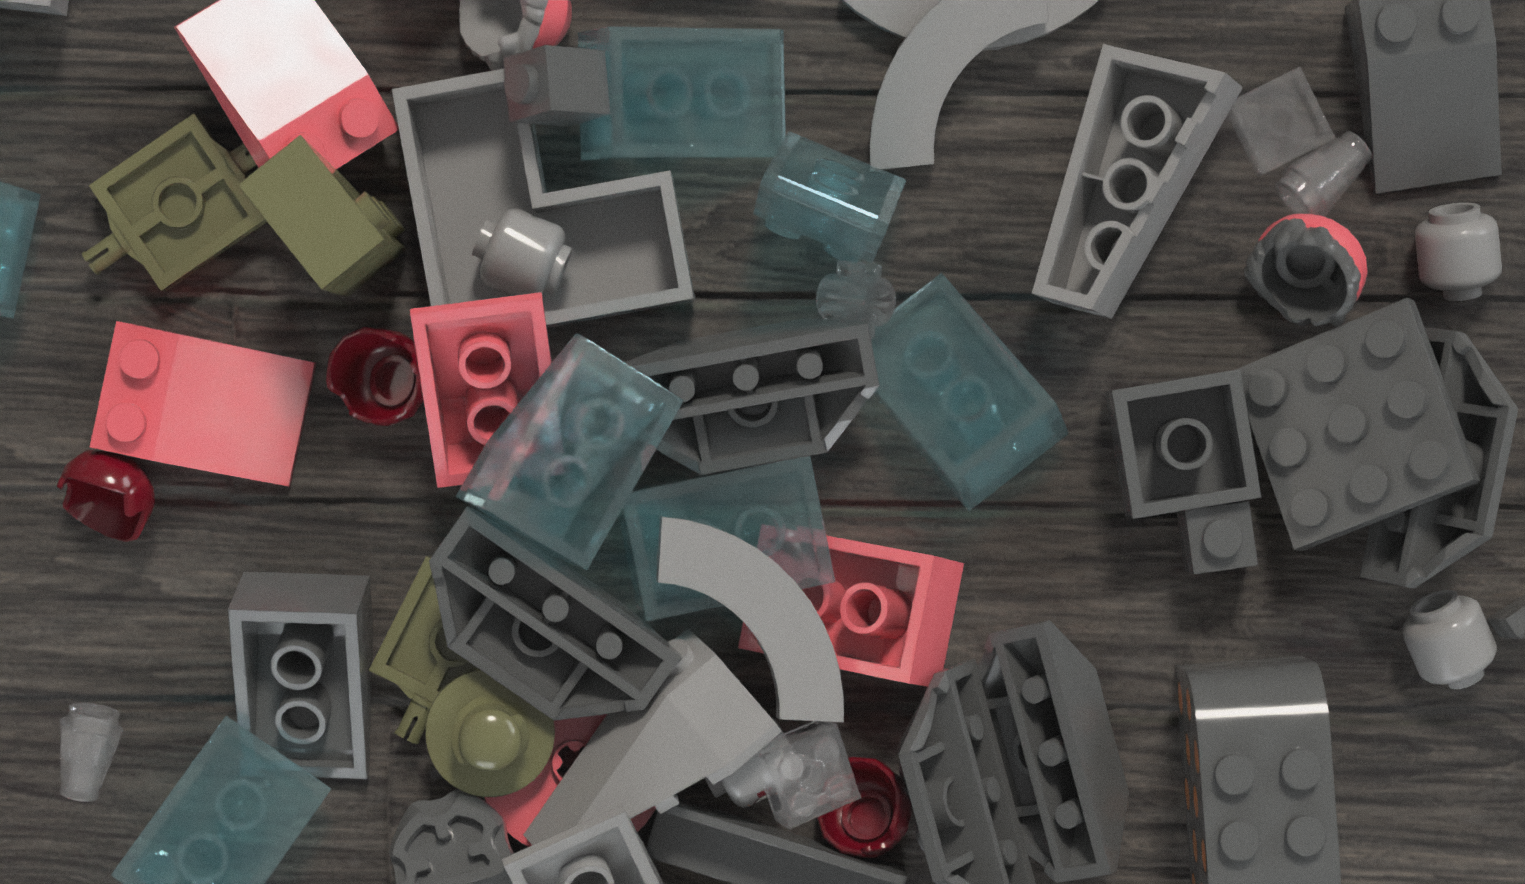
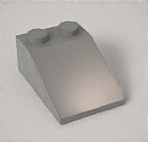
M623 805L502 859L512 884H663Z

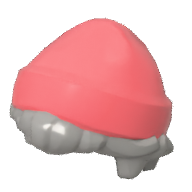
M460 0V36L464 39L465 45L474 56L487 62L490 70H499L504 67L503 58L544 45L557 46L566 35L571 24L570 0Z

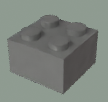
M1240 369L1105 391L1125 517L1135 519L1262 498Z

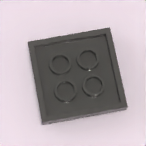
M1405 298L1238 368L1241 370L1248 419L1294 550H1307L1481 482L1414 300Z

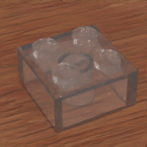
M1301 67L1238 97L1227 115L1258 177L1335 139Z
M812 721L775 737L755 754L775 821L789 830L861 798L838 726L833 722Z

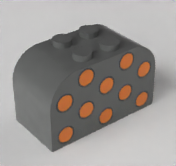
M1303 656L1175 665L1191 884H1341L1330 720L1324 682L1318 664Z

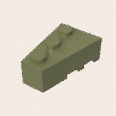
M301 135L238 184L321 290L348 297L407 250L397 238V236L405 231V228L382 200L378 201L374 196L370 197L367 192L360 194Z

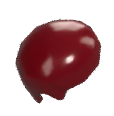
M363 327L344 335L329 354L326 375L327 387L329 391L335 393L343 400L349 410V415L357 420L373 423L378 426H391L413 417L424 401L415 342L401 332L376 327Z
M86 450L66 464L57 483V488L60 490L67 483L66 496L63 501V508L67 513L87 527L109 538L124 542L139 538L155 505L154 488L147 474L132 459L118 453Z
M849 757L844 759V765L838 772L822 781L817 820L823 838L842 854L860 858H875L890 851L906 834L913 810L911 799L905 782L886 764L872 758Z

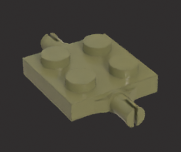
M193 113L90 184L89 187L107 212L110 229L113 232L86 252H82L84 260L91 263L89 267L92 271L99 275L101 271L128 254L143 264L159 289L166 292L267 223L265 218L238 186L247 178L245 173L256 166L244 143L230 152L215 141L199 116Z
M429 555L425 557L369 668V671L397 684L408 698L412 699L394 733L404 738L417 716L418 720L407 741L415 744L420 743V739L426 729L429 710L442 687L463 673L479 669L447 647L434 578L432 577L429 563L431 556Z

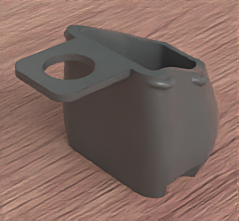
M456 789L442 798L431 801L417 800L408 807L397 827L389 851L395 871L396 884H512L502 862L503 858L514 854L508 840L506 823L502 816L483 799Z

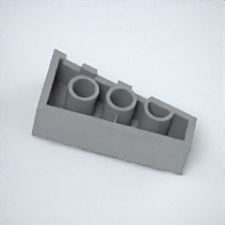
M1103 44L1032 294L1053 304L1112 319L1243 87L1225 72Z

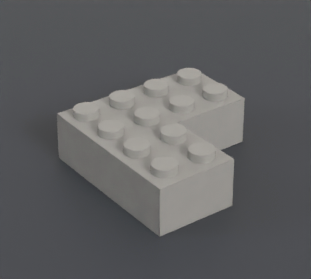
M504 69L392 89L431 306L511 296L483 283L480 276L483 260L472 256V252L484 222L489 220L497 224L501 216L507 210L513 208L523 210L559 225L565 232L566 239L564 245L573 248L567 269L555 295L545 292L542 296L547 328L696 301L675 184L670 170L547 193L535 124L509 123L507 95L504 88Z

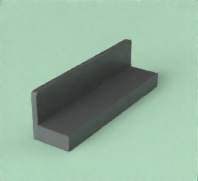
M679 797L678 805L662 814L657 811L646 846L651 859L732 884H905L907 879L905 867L877 858H860L844 855L831 844Z

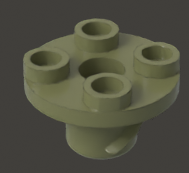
M480 669L463 673L443 686L433 701L427 717L426 744L435 768L451 785L475 796L498 797L524 788L544 769L554 745V720Z

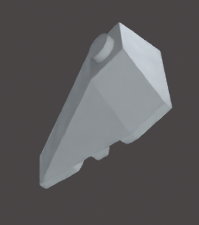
M687 628L675 639L668 641L682 657L644 710L620 711L606 715L523 835L531 845H534L621 805L624 806L630 819L653 806L662 814L679 804L678 792L705 777H708L714 785L732 775L782 731L721 659Z

